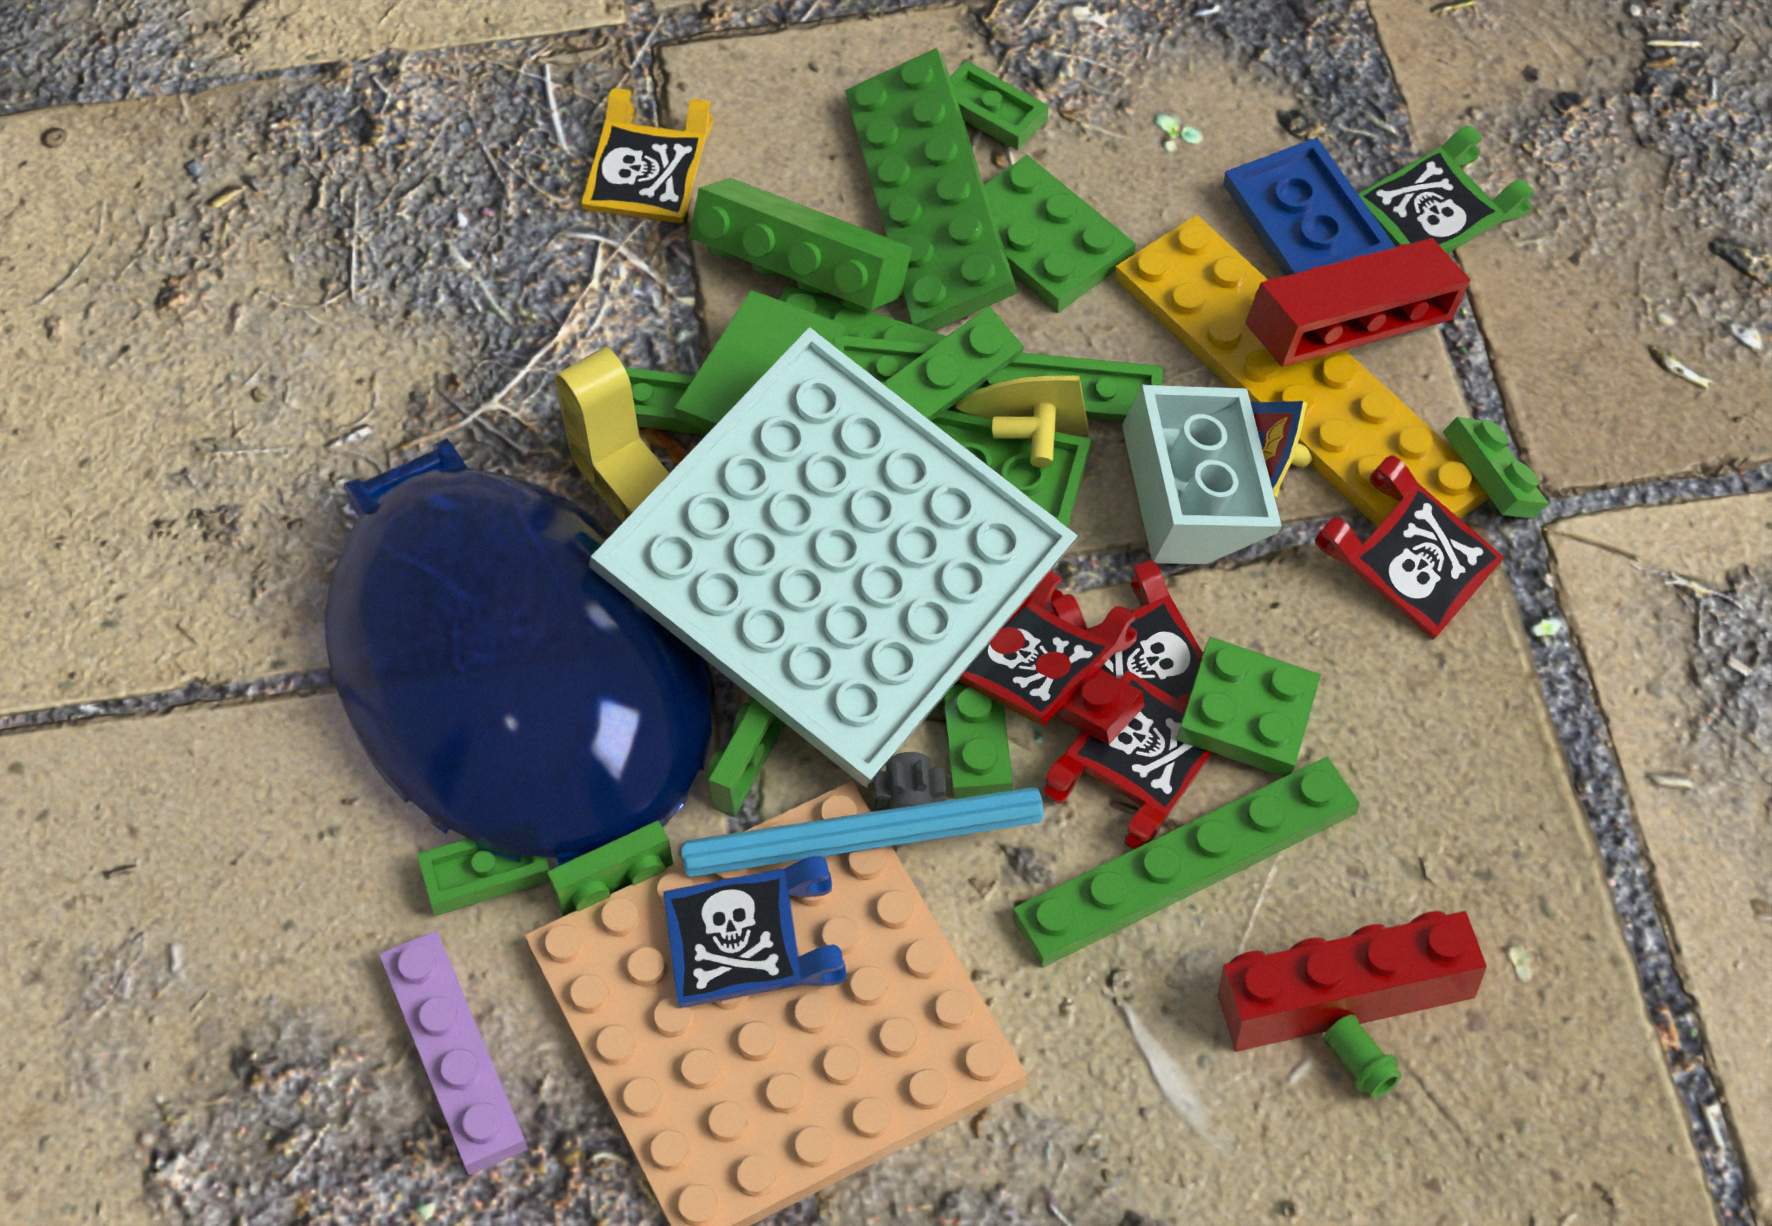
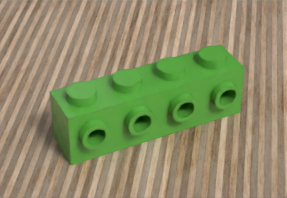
M733 178L699 187L689 233L690 239L707 245V251L714 255L725 258H741L751 262L752 269L759 273L772 276L784 275L796 280L797 286L802 290L817 294H832L842 298V303L846 307L861 312H871L877 307L901 298L913 247Z

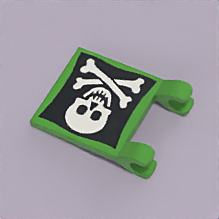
M1467 125L1455 132L1438 149L1360 192L1358 195L1396 247L1401 244H1410L1433 238L1448 254L1501 222L1519 219L1528 214L1531 209V203L1527 199L1533 196L1534 191L1525 181L1518 179L1509 184L1491 200L1460 167L1474 162L1480 154L1476 144L1481 142L1482 137L1472 126Z

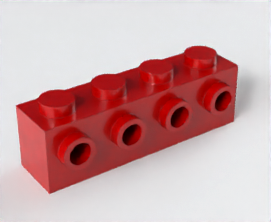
M1433 238L1410 244H1401L1395 248L1368 255H1359L1353 259L1326 266H1316L1310 270L1283 277H1274L1261 282L1255 293V298L1245 324L1278 364L1284 367L1453 320L1470 283V279Z
M1431 911L1417 916L1407 924L1389 928L1382 924H1372L1364 926L1344 938L1326 941L1324 938L1314 937L1302 940L1293 945L1291 949L1267 955L1263 951H1249L1233 958L1230 963L1223 964L1218 999L1235 1052L1327 1032L1332 1025L1348 1015H1354L1359 1020V1024L1474 999L1487 965L1466 911L1448 915L1443 911Z

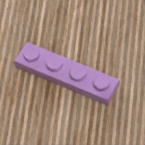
M435 930L380 953L379 956L468 1175L528 1150L524 1136L438 931Z

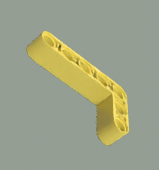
M605 346L555 375V382L568 447L574 462L595 491L623 523L670 473L640 439L629 377L615 353Z

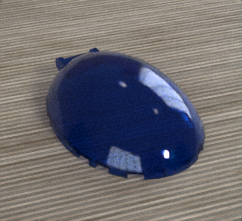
M448 438L433 443V451L361 482L359 478H355L344 483L347 498L359 519L352 527L330 579L325 609V637L328 660L338 697L357 740L375 769L405 803L409 800L430 816L432 825L445 834L451 829L476 842L477 850L489 851L493 855L520 863L521 855L557 858L559 866L658 820L661 826L664 827L688 801L687 792L698 771H704L712 737L710 682L703 657L589 567L590 557L614 532L575 503L545 486L512 475L468 468Z

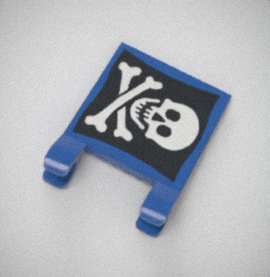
M812 856L783 869L664 891L679 1008L800 985L832 986L841 984L846 980V966L838 946L826 945L801 956L798 954L790 896L817 897L832 891L831 874L824 857Z

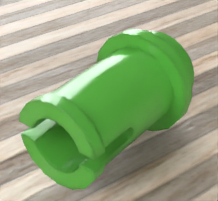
M1348 1015L1332 1025L1325 1033L1323 1040L1328 1047L1332 1048L1356 1078L1354 1087L1360 1093H1368L1373 1099L1379 1098L1392 1090L1400 1081L1402 1074L1397 1069L1399 1061L1393 1054L1385 1055L1359 1024V1020L1354 1015Z

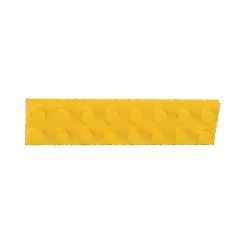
M1197 214L1116 265L1115 280L1229 388L1247 389L1250 402H1307L1298 443L1305 445L1312 453L1310 464L1377 528L1400 503V501L1377 490L1370 482L1371 474L1390 455L1399 458L1408 467L1416 481L1459 519L1490 498L1457 451L1346 350L1281 367L1245 324L1260 283L1268 279Z

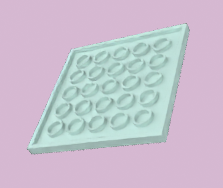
M809 327L590 557L589 567L867 788L874 780L876 774L885 767L889 759L897 753L958 681L965 670L1031 595L1043 578L1070 549L1078 535Z

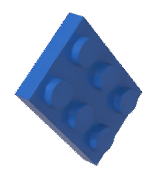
M1317 137L1225 171L1223 186L1285 276L1310 270L1316 266H1326L1353 259L1359 255H1368L1396 247Z

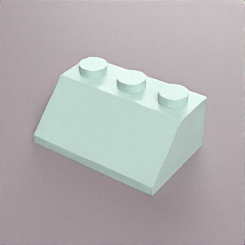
M1142 385L1122 424L1152 561L1168 564H1207L1277 534L1282 525L1247 389Z

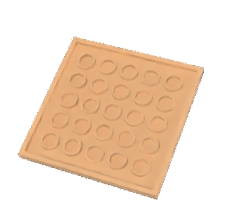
M850 781L746 831L862 814L871 811L854 782ZM892 846L822 856L826 859L828 870L831 874L832 891L817 897L790 896L799 956L822 946H838L842 952L847 976L843 983L837 985H800L685 1008H679L677 1003L664 891L783 869L800 860L694 877L686 875L683 861L667 867L663 873L635 886L631 884L610 894V897L579 912L576 910L524 935L527 946L669 1226H751L1027 1086V1073Z

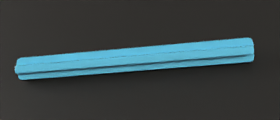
M1030 787L687 840L682 843L681 847L683 867L687 876L694 877L797 861L812 856H829L1035 824L1043 820V802L1039 790Z

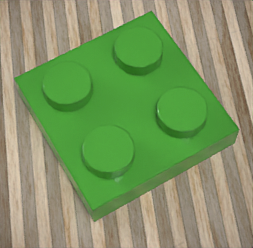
M1209 636L1176 740L1285 777L1291 774L1295 768L1321 674Z

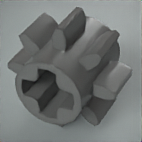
M903 752L893 755L886 764V771H879L874 777L876 811L946 801L944 768H931L929 757L922 753Z

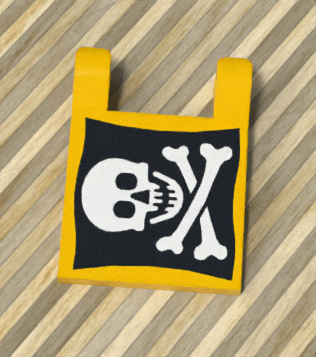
M621 88L611 89L604 127L581 202L582 210L683 224L705 141L713 126V116L709 113L711 108L710 101L691 99L687 112L685 131L630 124L635 112L633 104L630 103L631 91Z

